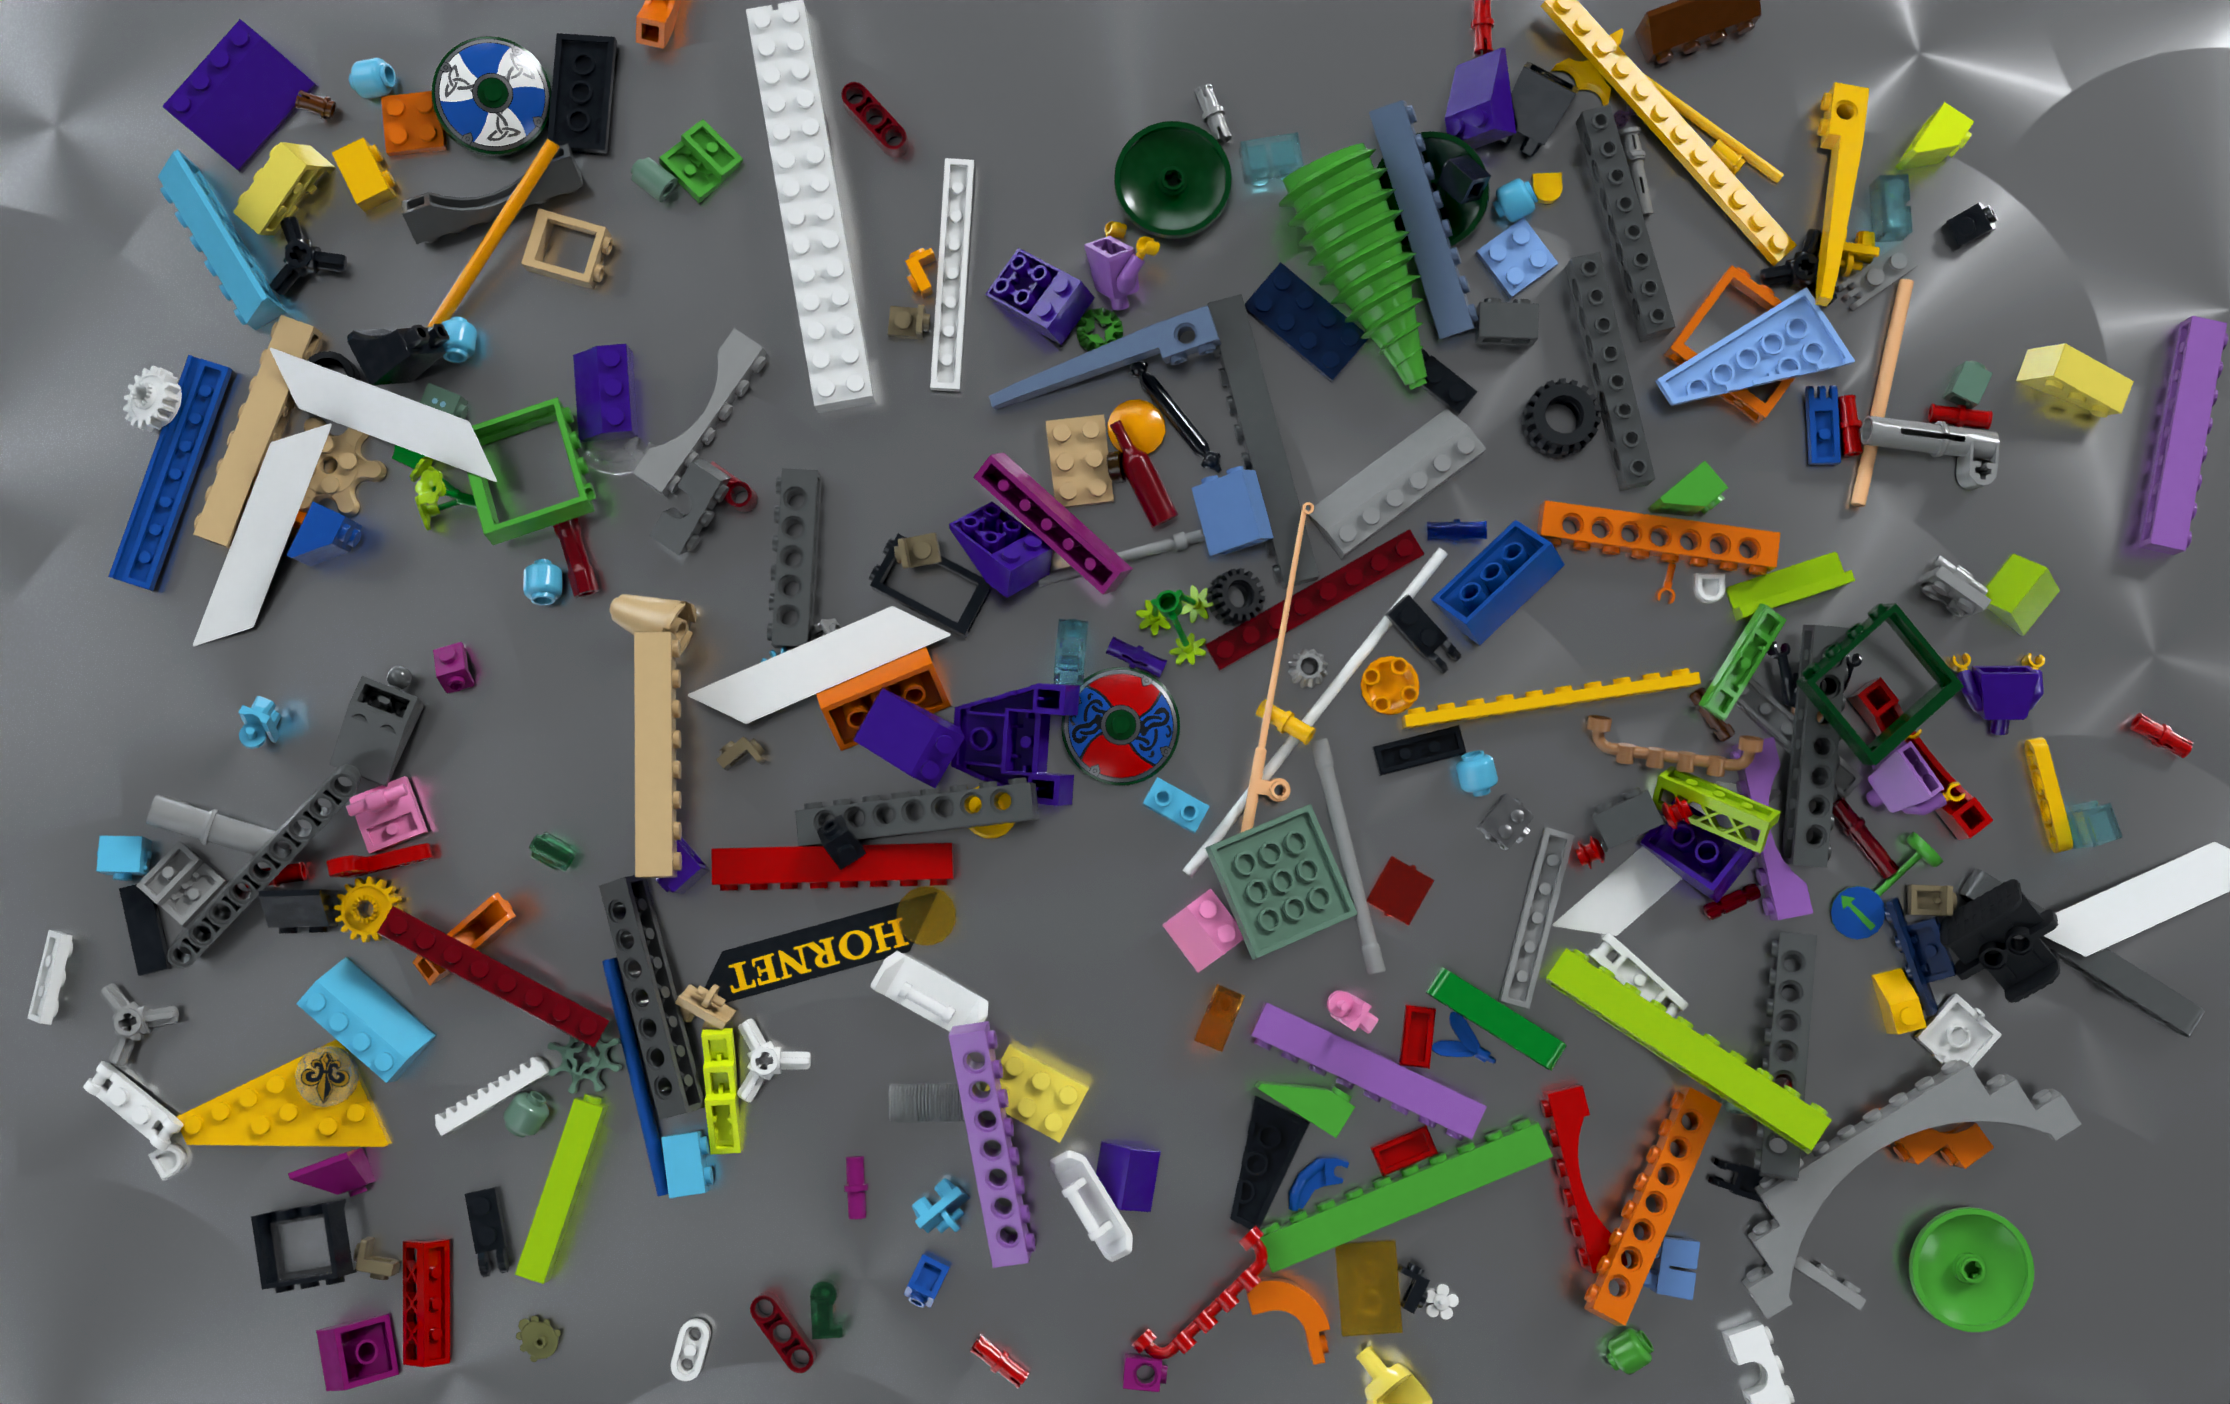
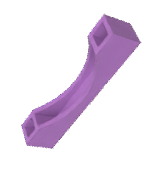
M1774 737L1764 739L1762 752L1755 754L1753 762L1748 767L1737 771L1739 781L1736 782L1738 794L1768 807L1773 781L1780 768ZM1738 744L1732 746L1733 751L1730 752V759L1740 758L1744 751L1738 749ZM1749 825L1746 826L1747 828L1750 827L1752 840L1758 841L1761 830ZM1769 830L1764 850L1761 853L1752 850L1753 856L1757 858L1759 867L1756 869L1757 882L1764 889L1765 898L1762 899V905L1766 916H1770V921L1812 914L1813 909L1807 883L1799 878L1785 863L1775 845L1771 830Z

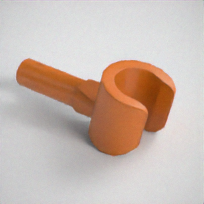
M1669 563L1663 587L1659 588L1655 593L1657 601H1660L1661 593L1666 590L1670 594L1668 604L1674 602L1676 595L1671 588L1676 564Z

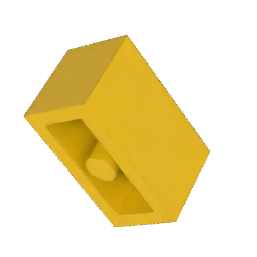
M363 137L332 152L356 204L364 212L396 197L392 187L396 186L395 181L388 170L383 171L380 164L383 157L375 144L370 145Z

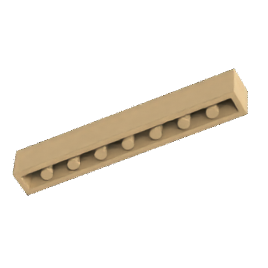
M281 315L279 321L274 323L271 329L272 339L268 349H265L260 357L261 366L258 374L252 378L249 384L250 394L246 403L241 405L238 412L239 421L237 426L228 436V448L225 456L217 464L215 481L206 491V503L203 511L197 515L194 521L195 531L193 535L230 549L271 442L282 438L295 405V401L270 348L307 361L309 357L315 354L323 335L314 326Z
M634 632L635 877L677 878V871L682 869L681 852H677V840H681L682 826L681 822H676V809H681L682 805L681 791H676V779H681V761H676V749L681 748V732L676 730V718L681 717V702L676 700V688L681 686L680 670H676V658H680L681 645L680 640H675V635L672 632Z

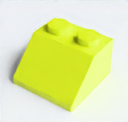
M1944 102L1925 121L1895 168L1905 170L1938 164L1947 156L1952 158L1959 148L1962 149L1970 139L1972 133L1969 132V129L1974 121Z

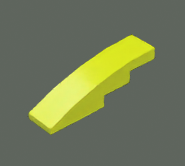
M733 1028L702 1030L703 1074L706 1092L704 1102L710 1154L741 1153L739 1096L737 1095L738 1079Z

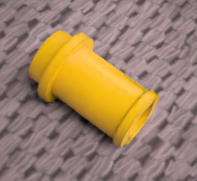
M1720 139L1711 148L1734 175L1746 163L1743 159V154L1738 155Z

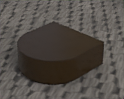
M1120 451L1109 452L1107 455L1109 476L1116 484L1126 482L1121 466L1123 455Z

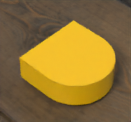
M1562 172L1532 174L1531 185L1539 203L1551 204L1559 198L1563 189Z

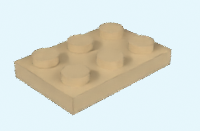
M1104 414L1046 421L1054 498L1065 508L1114 503L1112 480L1109 476L1107 455L1109 452Z

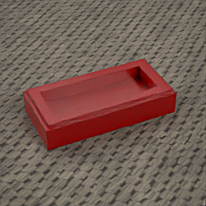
M1405 1005L1399 1065L1430 1069L1436 1015L1435 1008Z
M1422 1125L1370 1148L1383 1177L1438 1154L1427 1125Z

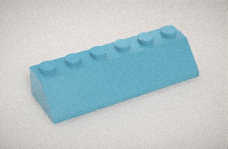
M179 150L174 151L158 175L163 185L160 191L170 204H175L178 209L175 212V216L184 228L188 227L193 234L189 237L190 241L198 252H204L207 257L204 263L214 277L216 275L222 282L219 288L228 301L233 300L237 308L234 310V313L242 325L248 324L253 329L258 330L285 314L286 311L273 289L269 286L270 284L199 167Z

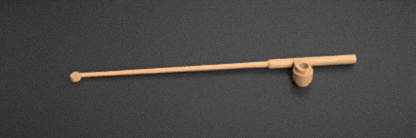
M1306 502L1301 506V516L1258 747L1255 749L1240 833L1254 826L1259 794L1267 795L1272 801L1282 802L1289 797L1291 792L1290 785L1286 780L1273 778L1268 781L1263 780L1262 776L1267 753L1265 746L1306 514L1314 511V505L1310 502ZM1306 506L1310 507L1309 511L1306 510ZM1277 785H1280L1281 792L1276 795L1274 789Z

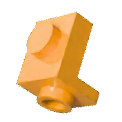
M924 248L918 249L909 255V259L905 260L910 273L906 277L914 293L920 292L923 299L933 294L932 286L922 267L936 260L932 248L927 250Z

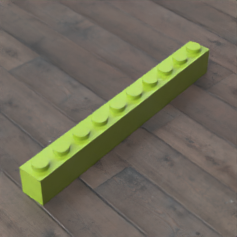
M1567 948L1564 950L1546 977L1548 985L1807 1154L1811 1153L1832 1119L1827 1117L1828 1112L1824 1108L1813 1102L1811 1105L1799 1099L1801 1094L1790 1086L1784 1085L1782 1088L1772 1081L1774 1077L1770 1073L1759 1067L1757 1070H1754L1745 1064L1747 1059L1733 1050L1730 1053L1719 1047L1720 1042L1707 1033H1704L1702 1036L1692 1030L1694 1025L1681 1016L1675 1019L1666 1013L1668 1009L1654 999L1649 1002L1640 996L1641 991L1628 982L1625 985L1614 979L1615 974L1603 966L1596 968L1588 962L1590 960L1589 957L1581 951L1574 949L1572 952Z

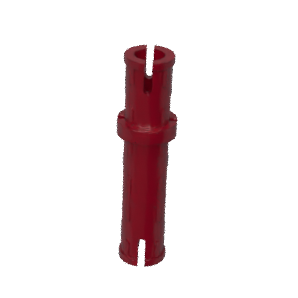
M1844 797L1834 801L1832 814L1844 828V834L1846 836L1849 835L1855 841L1883 879L1896 873L1899 866L1868 830L1864 818L1859 817L1852 810Z

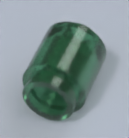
M544 832L542 835L537 834L529 846V850L532 851V859L555 871L561 870L566 872L576 856V851L571 849L570 844L548 832Z

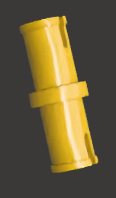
M1266 699L1257 708L1256 716L1264 717ZM1273 705L1270 723L1276 726L1277 731L1280 733L1286 732L1307 745L1312 740L1316 729L1295 718L1293 712L1289 710L1285 712Z

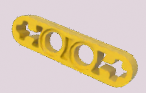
M2043 737L2026 740L2024 744L2025 755L2048 843L2054 853L2071 850L2073 848V838L2049 746Z

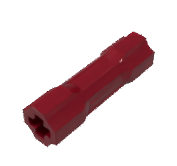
M578 517L553 525L555 534L561 542L569 569L568 578L574 597H586L600 591L594 569L589 564Z

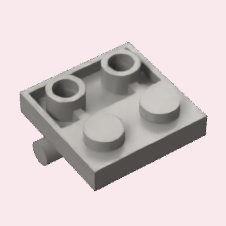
M1940 555L1932 563L1936 568L1922 574L1916 583L1923 588L1922 592L1926 596L1934 600H1941L1948 605L1946 607L1948 611L1958 617H1968L1981 612L1991 602V599L1985 596L1989 589L1974 580L1973 575L1960 565L1954 566Z

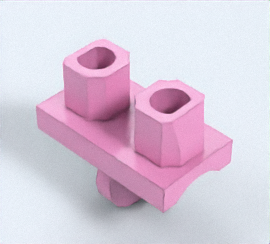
M1335 991L1327 1000V1008L1331 1013L1330 1017L1353 1031L1360 1028L1369 1034L1379 1020L1369 1012L1372 1007L1371 1005L1347 991Z

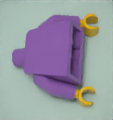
M1110 221L1105 226L1106 237L1084 244L1096 290L1110 298L1113 310H1124L1129 307L1128 295L1139 290L1138 272L1145 263L1143 260L1145 255L1155 256L1159 251L1160 244L1155 242L1154 238L1140 237L1136 243L1138 252L1135 253V248L1117 240L1124 238L1127 230L1126 224Z
M1920 729L1916 734L1909 735L1877 765H1872L1874 772L1868 777V782L1873 789L1867 792L1866 798L1871 806L1879 807L1885 804L1892 813L1902 810L1905 814L1927 815L1947 805L1946 801L1948 800L1961 801L1965 797V793L1959 796H1952L1950 794L1953 787L1960 785L1959 782L1950 783L1946 792L1941 793L1945 788L1911 741L1906 744L1905 741L1907 739H1916L1921 735L1922 729Z

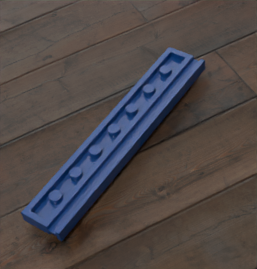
M188 355L178 382L182 393L180 408L174 419L161 429L108 577L154 591L233 370L231 368Z

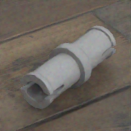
M1204 84L1206 97L1200 86L1194 91L1203 111L1202 119L1205 123H1208L1212 136L1219 144H1224L1220 132H1222L1226 142L1232 139V134L1224 118L1225 111L1222 106H1219L1212 84Z

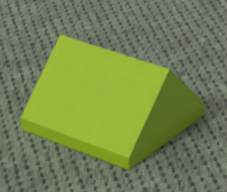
M2013 553L1986 585V588L1989 590L1985 596L1991 599L1987 609L2018 634L2024 636L2060 590L2047 567Z

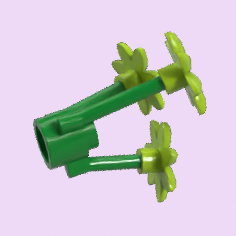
M1192 585L1190 587V596L1184 595L1182 590H1177L1176 592L1165 590L1156 599L1151 601L1145 600L1147 611H1136L1137 616L1144 618L1139 625V629H1145L1151 625V632L1154 636L1158 634L1159 626L1170 630L1171 625L1165 619H1171L1179 636L1175 640L1179 647L1170 650L1169 653L1173 656H1178L1176 659L1177 665L1182 664L1186 659L1191 665H1194L1195 655H1206V651L1201 648L1206 643V639L1202 638L1195 641L1194 633H1190L1186 637L1177 616L1190 613L1191 623L1197 620L1198 614L1202 618L1208 619L1209 615L1205 608L1214 606L1213 602L1207 603L1208 588H1204L1198 593L1196 586Z

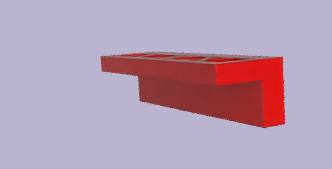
M450 1240L403 1241V1365L425 1368L449 1364ZM414 1248L417 1249V1262L414 1261ZM414 1282L417 1284V1293L414 1291ZM414 1313L417 1315V1325L414 1322ZM414 1344L417 1346V1358H414Z

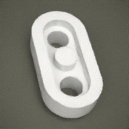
M690 1319L680 1328L671 1360L672 1374L678 1380H693L702 1370L711 1337L710 1327L702 1319ZM692 1329H698L701 1332L699 1339H694L691 1336ZM684 1359L692 1361L693 1367L691 1369H686L683 1366Z

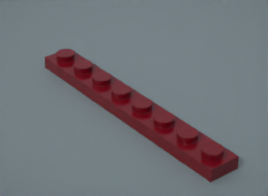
M1409 529L1292 595L1286 633L1424 556V552L1411 530ZM1285 600L1205 644L1219 671L1278 638Z
M394 906L377 931L380 936L594 1049L610 1022L608 1019Z

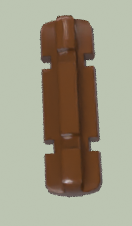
M1703 687L1695 690L1689 696L1695 706L1699 704L1706 692ZM1699 706L1698 711L1711 729H1716L1715 735L1721 742L1728 740L1735 734L1734 729L1729 723L1726 724Z

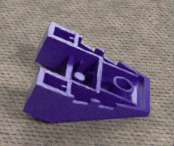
M1037 683L998 696L956 706L954 725L960 727L965 738L953 757L951 766L982 781H997V786L1009 785V779L1026 778L1027 783L1036 784L1038 804L1072 805L1074 775L1047 773L1051 714L1078 715L1080 685Z

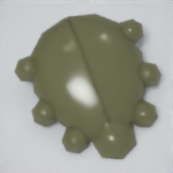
M536 1315L532 1316L531 1321L526 1318L520 1320L518 1327L521 1332L516 1333V1338L522 1340L523 1344L520 1345V1350L522 1352L527 1351L531 1355V1362H536L538 1359H547L553 1355L558 1347V1337L561 1335V1331L559 1329L553 1330L549 1319L539 1322V1317Z

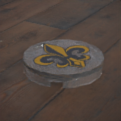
M324 1046L315 1048L304 1055L298 1063L295 1079L296 1087L305 1100L312 1105L328 1107L339 1105L354 1092L359 1078L358 1068L354 1059L347 1054L348 1052L339 1047Z

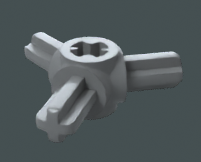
M113 983L105 986L99 993V996L114 1013L112 1017L115 1027L114 1033L118 1036L109 1056V1061L115 1065L125 1066L127 1064L135 1041H141L144 1033L152 1032L153 1027L178 1022L179 1011L174 1005L150 1009L148 1006L139 1007L135 1001L130 1003ZM136 1018V1024L131 1026L130 1020Z

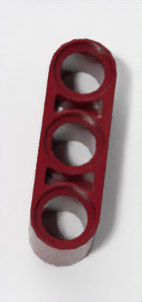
M859 82L846 84L842 89L841 97L847 113L886 155L892 158L904 156L909 147L904 128L864 85ZM853 95H861L863 97L861 102L857 104L848 102ZM872 116L882 117V121L877 125L868 123ZM897 136L902 139L897 146L887 144L891 137Z
M770 1291L760 1293L750 1306L752 1318L790 1370L796 1373L808 1371L817 1357L814 1345L775 1293ZM760 1300H768L772 1303L773 1312L766 1315L760 1312L758 1308ZM777 1326H788L791 1331V1337L781 1339L776 1333ZM796 1350L806 1351L809 1355V1362L806 1364L798 1363L794 1358V1352Z

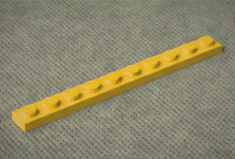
M1689 668L1671 671L1672 676L1660 677V672L1642 675L1643 680L1631 682V677L1613 679V685L1602 686L1601 681L1583 684L1584 689L1573 690L1572 685L1556 687L1554 688L1555 693L1543 695V690L1525 692L1524 698L1514 699L1513 694L1496 696V702L1485 703L1484 698L1466 701L1467 706L1455 708V703L1437 705L1438 710L1426 712L1425 707L1408 709V715L1401 717L1402 728L1409 729L1694 687L1701 684L1699 672L1690 673Z

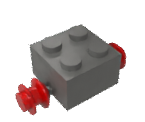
M1636 787L1621 794L1623 800L1613 804L1612 801L1608 800L1595 806L1596 813L1592 814L1591 818L1603 842L1600 845L1598 839L1590 836V843L1585 846L1577 842L1580 848L1576 849L1575 853L1581 865L1585 866L1588 864L1589 868L1592 869V862L1595 860H1599L1603 864L1606 857L1603 850L1608 852V849L1662 824L1666 825V822L1675 830L1678 829V822L1682 820L1690 824L1688 818L1693 816L1685 799L1679 801L1676 796L1675 804L1671 806L1663 802L1661 809L1663 815H1660L1649 791H1641L1640 788Z

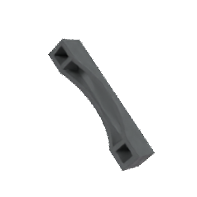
M568 143L560 146L520 211L525 206L534 203L543 204L549 201L551 197L560 194H571L580 187H583L581 172ZM522 177L505 188L477 197L460 198L427 192L401 201L402 215L416 244L422 242L431 243L442 235L451 232L460 233L466 230L468 226L477 223H488L494 220L505 206Z

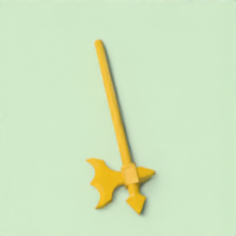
M1622 28L1609 35L1618 46L1621 44L1624 32ZM1567 58L1557 63L1551 70L1569 73L1574 78L1576 87L1579 88L1578 90L1593 91L1601 98L1603 106L1608 105L1611 87L1589 60L1575 61ZM1644 74L1679 114L1715 140H1722L1725 145L1738 155L1743 154V159L1776 184L1784 175L1782 172Z

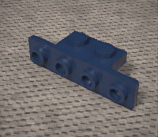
M1898 897L1891 898L1886 902V918L1890 925L1894 924L1897 936H1895L1896 946L1900 953L1905 954L1908 963L1905 965L1906 973L1909 980L1915 982L1918 990L1916 994L1919 997L1921 1008L1925 1010L1927 1017L1932 1016L1938 1011V1006L1929 983L1957 975L1956 967L1949 948L1943 947L1940 942V923L1937 916L1908 925Z

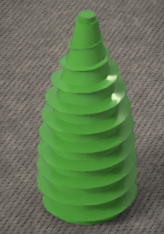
M1359 143L1319 158L1286 176L1282 181L1288 194L1280 201L1279 206L1295 208L1297 214L1288 223V226L1304 227L1306 235L1299 241L1298 246L1313 247L1317 252L1309 261L1308 266H1324L1327 274L1319 282V285H1334L1339 291L1331 301V304H1346L1352 310L1344 322H1359L1366 330L1361 339L1371 338L1380 349L1378 354L1385 355L1405 386L1409 385L1410 390H1413L1427 383L1425 380L1427 372L1421 350L1423 346L1420 345L1418 327L1423 323L1417 322L1415 306L1423 299L1412 297L1411 286L1421 275H1410L1407 270V263L1417 253L1402 251L1401 241L1411 231H1396L1394 220L1404 210L1389 209L1387 199L1396 189H1382L1379 178L1389 168H1374L1370 156L1376 149H1366L1364 143Z

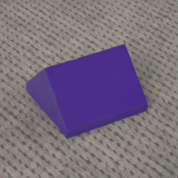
M1101 1142L1096 1175L1118 1210L1151 1212L1160 1151Z

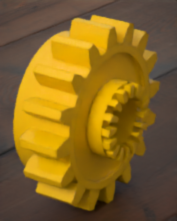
M370 876L367 877L366 883L362 878H356V886L345 884L344 887L347 893L337 894L342 903L341 905L334 906L335 910L341 911V915L335 918V922H344L345 924L342 926L341 932L347 933L352 931L350 935L352 940H357L361 936L362 942H370L372 936L375 941H381L382 936L377 931L393 906L398 908V903L402 901L401 897H395L393 894L396 888L393 886L386 888L387 880L380 879L376 883L375 877ZM371 902L374 910L368 918L364 913V907L366 903Z

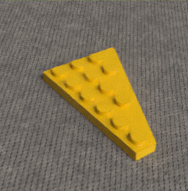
M337 1039L176 1116L184 1125L180 1131L187 1145L385 1147L392 1144L350 1051ZM324 1052H329L333 1060L341 1062L339 1069L332 1068V1076L335 1079H339L340 1076L336 1075V1073L340 1070H345L349 1073L350 1080L344 1087L332 1085L333 1091L323 1104L316 1090L317 1085L306 1086L303 1084L301 1074L306 1069H312L315 1074H312L311 1078H316L319 1075L320 1067L313 1068L311 1062L314 1059L319 1060Z

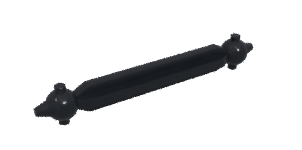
M1140 360L1130 364L1128 374L1139 378L1143 389L1194 453L1203 457L1201 466L1213 469L1218 473L1221 472L1222 469L1219 464L1220 453L1210 451L1207 441L1154 375L1147 372L1148 363Z

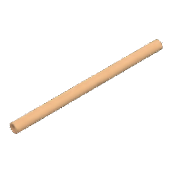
M1899 279L1870 416L1885 417L1914 285V281L1910 279ZM1863 445V453L1860 457L1850 503L1853 506H1866L1878 446Z

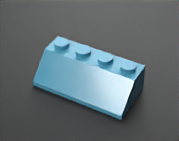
M345 957L316 980L296 1003L386 1083L397 1081L436 1036L348 957Z

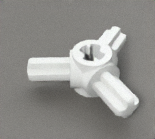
M752 1018L738 1026L742 1037L751 1051L747 1054L750 1059L747 1068L750 1071L737 1091V1095L742 1100L751 1103L765 1079L771 1080L774 1074H781L782 1070L810 1069V1052L783 1051L782 1047H774L771 1041L766 1042ZM765 1052L769 1053L768 1057H773V1063L769 1064L767 1069L763 1067L764 1063L760 1064L759 1058L765 1056Z

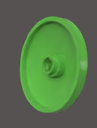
M1961 1207L1937 1215L1921 1229L1911 1249L1909 1276L1918 1301L1932 1317L1957 1330L1984 1332L2005 1325L2025 1306L2033 1287L2034 1262L2025 1238L2011 1222L1988 1210Z

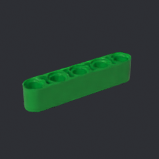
M1441 967L1426 992L1432 998L1550 1071L1553 1070L1567 1047L1561 1040Z

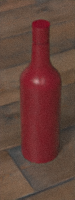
M1121 420L1111 424L1110 427L1122 449V470L1151 527L1155 528L1178 516L1148 454L1138 449L1132 443Z

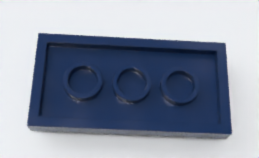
M1281 262L1245 303V308L1249 315L1331 383L1369 340L1361 339L1364 334L1361 328L1353 322H1344L1347 317Z

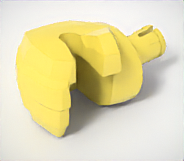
M1372 1346L1367 1347L1356 1356V1359L1359 1360L1372 1378L1371 1383L1364 1390L1367 1398L1366 1404L1433 1403L1426 1389L1401 1363L1386 1367Z

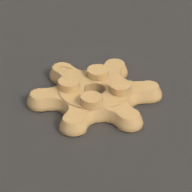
M310 417L304 423V432L326 425V423L320 417ZM349 427L341 435L328 434L299 511L307 513L312 502L318 503L322 499L329 498L336 503L340 514L348 518L357 515L360 509L359 501L355 495L357 485L363 481L380 482L387 473L386 466L381 461L366 460L361 454V446L368 439V434ZM336 459L338 463L337 469L331 474H326L324 471V461Z

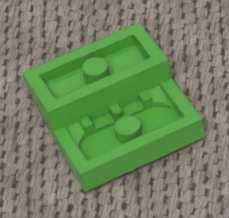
M704 119L682 134L681 141L659 157V164L678 179V183L698 203L715 191L743 162V158Z

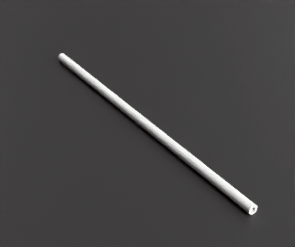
M1438 548L1390 610L1405 595H1410L1412 599L1417 595L1448 554L1443 549ZM1386 616L1382 618L1301 720L1302 722L1312 727L1393 625ZM1291 735L1286 739L1264 767L1263 780L1269 781L1300 740ZM1248 788L1182 870L1191 878L1209 857L1205 848L1220 842L1244 813Z

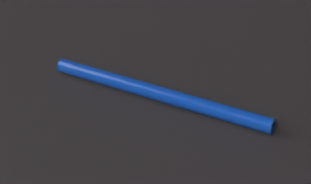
M617 957L602 961L654 1184L657 1196L659 1197L668 1194L663 1150Z

